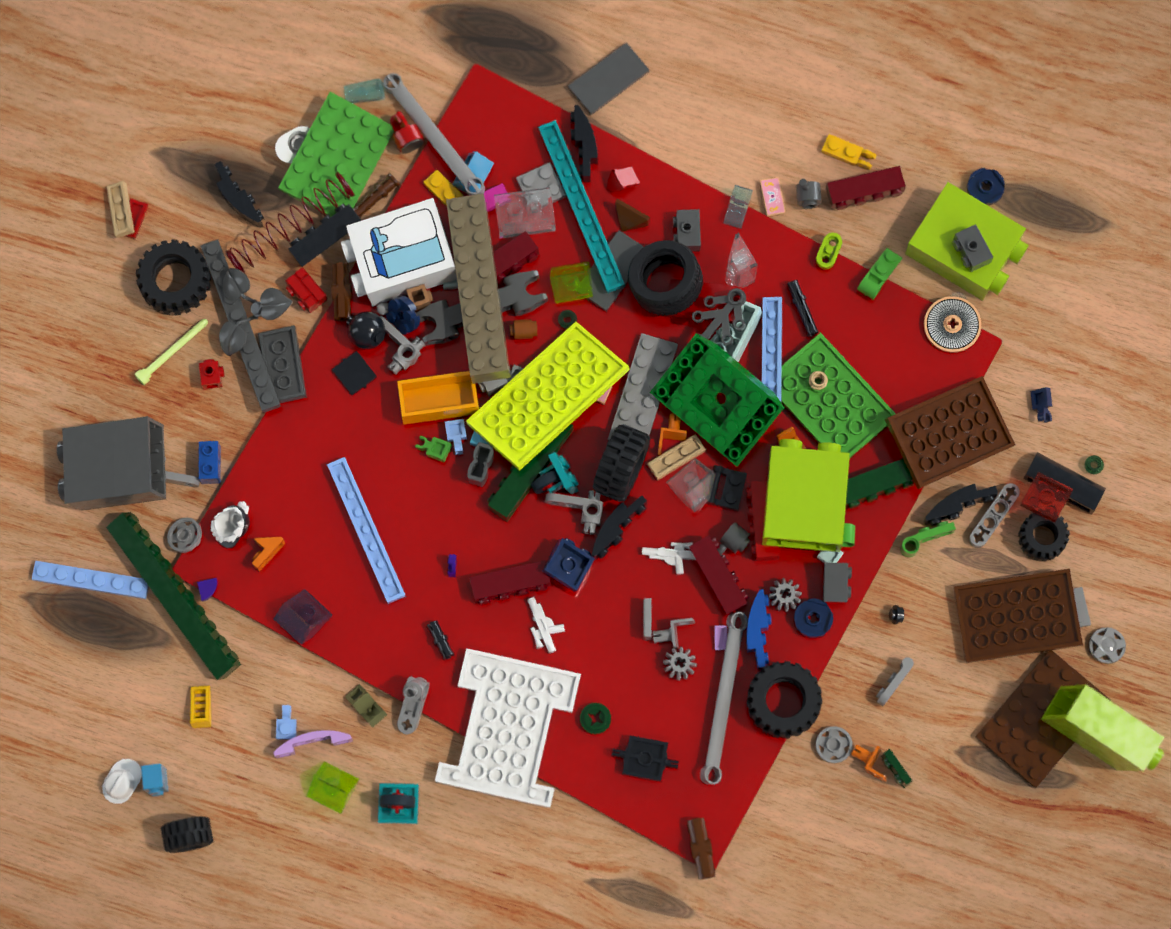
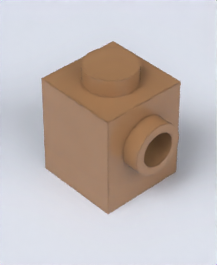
M425 284L406 290L408 298L417 308L415 313L426 308L433 301L431 291H426Z

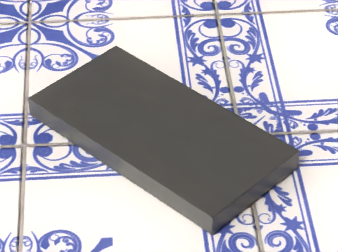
M626 42L568 85V88L588 113L593 115L648 74L650 70Z
M619 230L608 245L626 286L628 283L629 265L644 246ZM594 263L575 291L607 312L624 287L607 293Z
M295 325L258 333L261 355L279 402L284 403L307 398Z

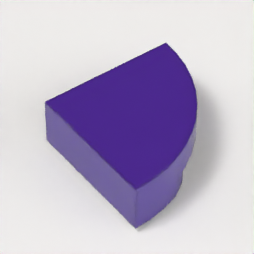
M449 554L448 576L456 577L457 556Z
M217 578L198 582L202 602L210 599L218 585Z

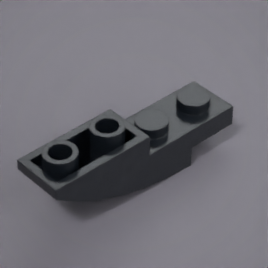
M574 105V111H571V123H575V129H571V140H575V147H579V158H583V165H579V176H583V182H591L590 164H598L596 140L586 115L579 105Z
M221 161L216 163V170L222 179L216 185L223 198L243 219L259 228L263 227L261 221L264 219L259 209L255 210L253 206L255 200L251 193L247 195L245 189L240 190L236 181L232 182L229 177L232 173L228 165L224 166Z
M972 484L953 492L941 500L928 513L923 521L924 525L930 523V526H934L947 518L949 521L960 518L959 515L963 512L962 506L970 508L975 506L976 502L983 501V503L993 501L994 497L998 494L996 486L977 491L976 485Z
M640 496L629 507L622 502L607 518L593 547L592 557L595 558L594 561L598 557L602 559L609 552L607 549L612 545L614 547L623 540V530L621 527L626 528L632 522V517L636 514L638 516L647 509L645 507L647 500L643 496Z

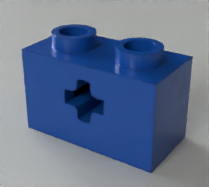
M218 441L199 442V480L201 484H221V446Z

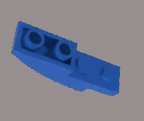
M764 589L759 590L755 597L746 631L747 653L755 652L757 671L762 670L766 664H769L768 653H764L763 645H766L765 633H761L762 631H768V625L772 624L771 615L766 612V606H769L768 594L764 595Z

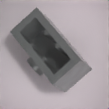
M699 209L677 210L676 216H673V228H677V234H674V242L682 243L691 251H700Z
M976 224L955 234L953 246L957 252L960 251L962 263L965 268H969L970 272L992 262L993 255Z
M824 563V602H847L848 598H851V587L848 586V579L852 577V567H848V563Z

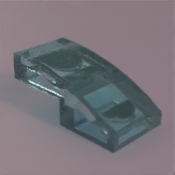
M735 185L724 224L742 229L753 190Z

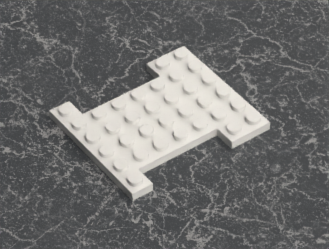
M466 649L458 687L476 691L459 766L439 762L435 782L550 808L555 789L538 785L536 780L553 709L572 713L581 674Z

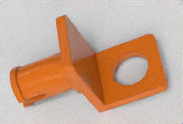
M674 413L669 415L668 428H661L658 455H661L663 438L679 441L686 440L687 431L680 430L681 419L676 416V421H674Z
M856 745L851 756L866 763V773L886 783V776L872 769L881 753V748L877 746L871 753Z

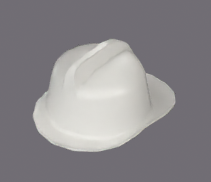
M299 126L282 135L277 140L275 151L280 160L292 163L310 128Z
M122 759L111 768L102 786L103 794L109 802L120 804L127 801L133 794L142 777V770L136 761Z

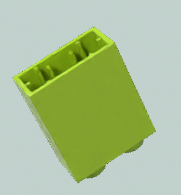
M947 182L908 243L905 255L983 301L989 290L996 295L1001 292L1009 278V275L1002 271L1008 260L1018 264L1029 245L1021 241L1026 230L1025 227ZM976 224L993 255V260L991 263L970 272L969 268H965L962 263L960 251L957 252L955 250L953 239L956 233Z
M781 439L779 440V446L771 447L762 545L840 552L843 545L850 453L841 452V445L824 442L818 444V450L802 449V442L799 440Z
M1087 685L1061 686L1041 720L1117 771H1145L1146 768L1152 770L1158 765L1164 754V751L1159 748L1164 739L1162 735Z

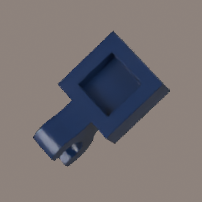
M1045 387L1030 391L1032 410L1037 411L1038 422H1051L1052 415L1048 410L1049 407H1053L1051 388Z

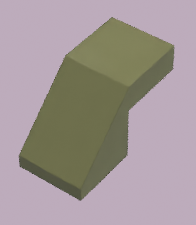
M360 684L345 696L372 728L387 716L386 712Z

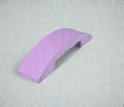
M338 731L309 732L296 736L282 744L274 751V756L277 759L295 755L294 747L331 739L334 746L353 742L351 735Z

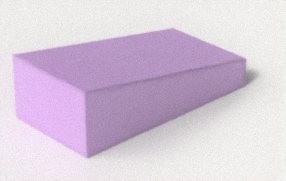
M715 626V650H725L727 626Z

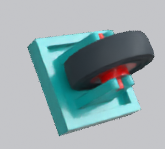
M556 452L548 455L552 465L540 471L539 474L541 476L531 484L536 494L547 491L555 493L563 488L571 494L579 491L577 488L579 483L575 475L568 471L570 468L568 461Z
M379 783L378 823L418 824L419 784Z

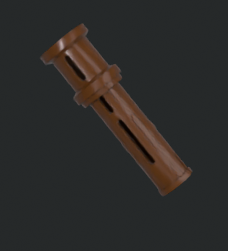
M388 173L387 178L380 184L377 183L374 187L375 189L358 203L353 210L359 218L362 217L379 200L387 198L388 193L395 187H399V182L392 174Z

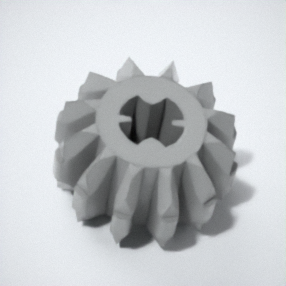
M782 578V584L775 581L776 587H770L769 590L773 593L769 594L768 597L769 599H774L771 602L772 606L777 603L779 604L777 610L780 611L781 607L784 606L785 612H788L789 606L795 609V603H800L801 600L798 597L802 595V592L796 591L799 588L798 584L791 586L793 583L792 579L786 584L785 578ZM786 591L788 596L784 599L782 594Z
M680 647L679 653L673 648V655L670 653L666 654L669 660H664L663 664L669 665L665 668V672L672 670L669 675L670 678L677 674V680L680 681L681 675L686 680L688 679L687 672L691 675L694 674L691 668H695L697 664L691 662L695 660L694 655L688 657L691 652L689 649L684 654L683 647ZM677 660H680V662H685L683 663L682 668L679 665H675L677 664Z

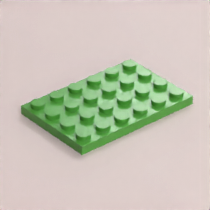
M329 92L278 190L302 202V196L307 197L321 210L313 190L318 188L334 203L327 189L326 179L331 180L346 194L335 173L339 172L355 196H350V200L347 199L331 182L327 181L329 189L338 207L344 203L345 205L350 204L354 208L394 132L391 124ZM315 189L326 216L329 214L332 217L337 213L335 211L336 207L322 193ZM303 198L306 205L317 210L307 199Z
M819 333L782 365L781 403L818 443L828 442L841 445V452L850 453L849 459L887 427L886 418L896 414L822 333ZM815 371L825 373L828 378L827 386L822 390H815L809 385V377ZM819 378L815 379V383L820 384L822 382Z

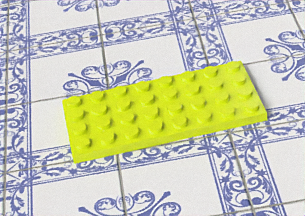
M575 322L467 419L466 423L520 471L630 370L629 366L579 323Z

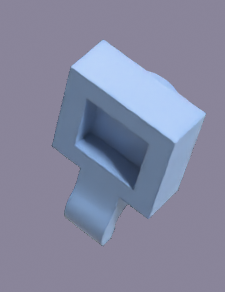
M464 419L446 421L445 427L448 442L454 441L456 455L463 454L461 440L467 439Z
M282 705V719H276V739L290 740L296 737L297 720L291 719V706Z

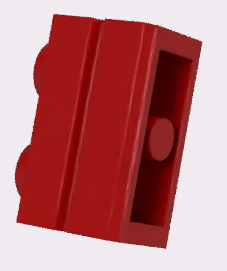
M300 268L285 281L287 285L285 289L291 297L295 295L299 301L297 303L303 311L307 309L309 313H312L328 300L327 295L304 268Z

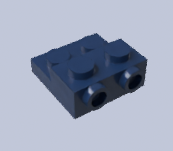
M561 538L552 550L542 572L575 592L578 590L595 558L591 556L589 551L575 546L572 540Z

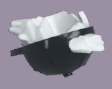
M245 501L223 509V512L217 513L214 516V520L211 521L212 535L226 548L235 547L239 539L248 531L250 525L249 506H246Z

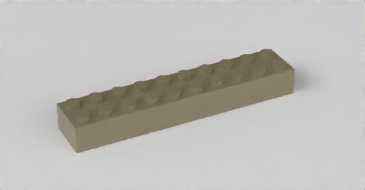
M484 193L446 199L470 377L473 384L511 378Z

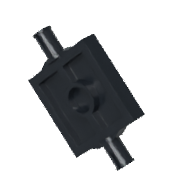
M631 735L625 751L613 748L612 756L623 758L624 768L622 775L661 782L662 774L666 767L678 769L679 761L667 759L668 742Z

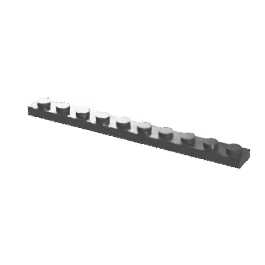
M217 239L201 245V249L228 321L236 325L238 321L248 317L240 298L236 301L229 300L223 293L222 284L229 267ZM249 321L243 323L239 327L245 329L247 341L240 350L261 410L265 413L279 408L281 405Z

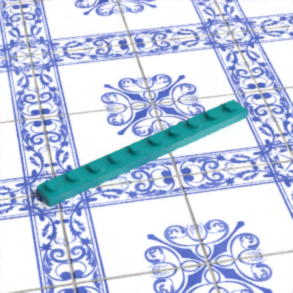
M556 120L539 126L543 141L607 293L625 287V283Z

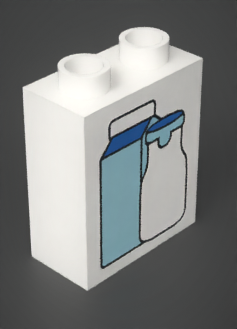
M433 198L346 226L350 239L341 241L342 249L347 263L357 261L360 273L351 275L357 296L367 295L372 306L388 302L397 296H407L406 290L425 284L426 289L457 280L455 263Z

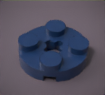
M980 168L971 174L967 183V192L984 204L993 205L1002 198L1005 190V181L998 171ZM982 183L990 184L988 191L982 189Z
M397 296L389 301L386 318L388 322L393 323L401 334L406 335L416 330L420 324V316H416L415 313L417 308L409 298Z
M820 599L804 601L795 611V627L802 635L808 638L823 637L830 630L833 623L831 609ZM813 613L817 614L816 618H818L819 621L811 623V620L808 619V616H812Z

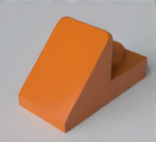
M282 537L254 538V541L264 549L262 552H257L253 557L254 561L252 564L259 572L284 546L285 541Z

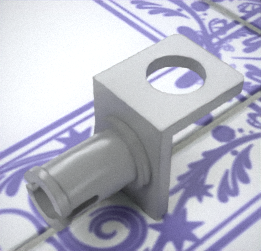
M693 618L670 621V629L653 631V636H655L653 637L654 643L672 641L673 647L679 649L677 626L695 624Z

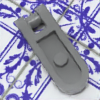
M906 657L900 664L901 670L898 674L894 672L888 679L889 686L886 689L882 687L876 695L878 698L877 703L881 706L886 704L913 667L914 662L911 658Z

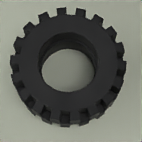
M1038 510L1036 513L1030 514L1021 525L1018 537H1020L1019 545L1022 544L1021 549L1023 552H1027L1029 558L1033 556L1034 560L1042 559V562L1047 561V559L1053 560L1065 549L1069 541L1070 531L1067 530L1068 524L1063 522L1064 518L1057 516L1058 513L1053 512L1052 514L1050 510H1045V512ZM1039 526L1049 528L1054 534V542L1050 545L1038 543L1034 538L1033 530Z
M205 816L184 818L166 823L161 827L164 850L168 853L191 851L209 846L214 842L210 819Z

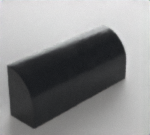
M1038 452L1023 478L1091 515L1106 490L1105 487Z

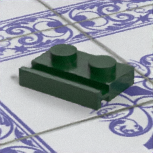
M888 749L881 756L882 762L887 769L892 771L895 781L903 788H906L913 780L892 750Z

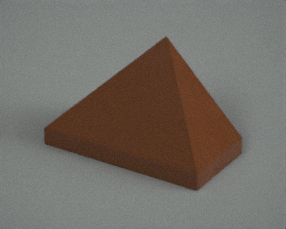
M619 199L615 201V209L622 232L648 226L650 223L649 216Z

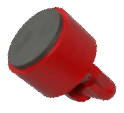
M400 111L396 112L389 121L395 133L392 138L400 153L406 154L415 151L423 145L425 139L416 124L409 125L403 113Z

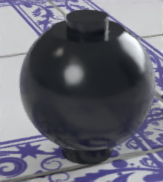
M365 311L352 315L346 323L349 339L358 348L373 349L384 340L386 334L385 324L381 317L373 312Z

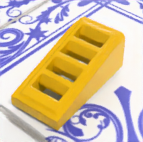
M210 686L191 687L190 724L192 728L211 727ZM195 694H206V696L196 697ZM196 702H206V704H196ZM196 710H205V712H196Z

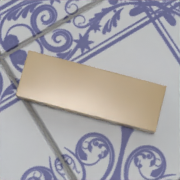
M121 181L107 186L114 235L119 238L135 233L126 182Z
M695 434L648 462L647 466L658 481L706 452V449Z

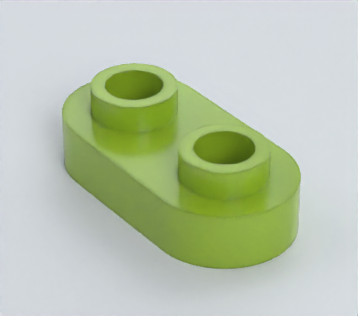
M832 232L824 237L816 257V263L821 269L826 270L833 267L842 246V238L839 234ZM833 241L836 245L830 246L829 242ZM827 258L829 262L824 263L822 259Z

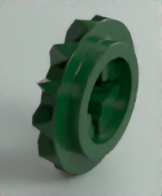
M591 703L581 712V725L588 733L595 735L603 733L610 726L611 713L603 704ZM600 712L599 719L603 723L596 722L591 726L592 718L588 714L596 716Z

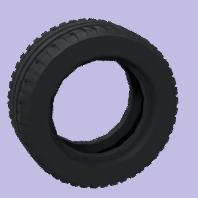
M662 240L645 246L632 259L627 274L628 284L636 301L643 309L654 315L669 316L686 310L696 301L703 286V273L695 255L688 247L677 241ZM675 264L684 269L681 282L670 291L655 292L647 288L650 274L661 265Z

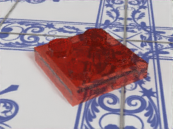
M1038 472L1020 506L1056 523L1073 489Z

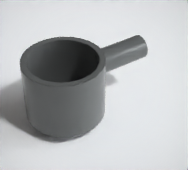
M801 179L799 184L796 185L797 205L804 209L816 208L817 205L822 203L820 183Z
M736 522L733 523L720 540V548L717 549L719 554L722 555L727 548L734 554L738 551L742 552L750 542L748 539L750 533Z

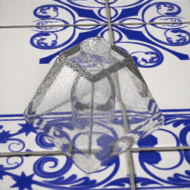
M695 458L666 483L687 507L696 512L710 499L715 473Z

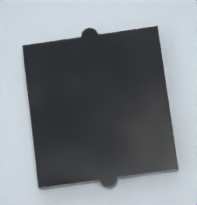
M357 351L347 359L344 358L343 362L332 369L352 396L362 388H366L367 384L377 378L376 374Z

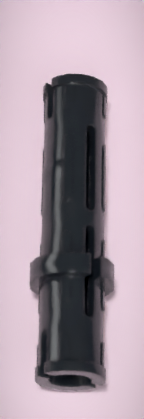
M798 280L791 281L787 284L793 298L791 301L797 308L807 336L816 335L819 331L806 303V295H803Z

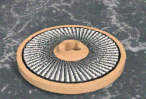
M955 296L944 297L937 300L928 309L924 319V330L928 340L936 348L950 353L961 352L971 347L978 339L981 331V318L975 306L966 299ZM951 320L958 324L954 329L951 328V325H948Z

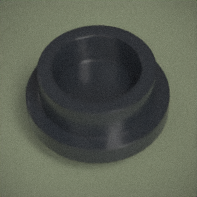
M894 605L889 610V619L892 620L893 624L902 623L904 620V609L899 607V605Z

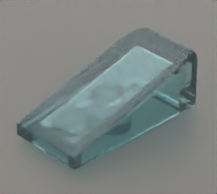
M379 78L344 86L345 100L351 103L385 99L384 84Z

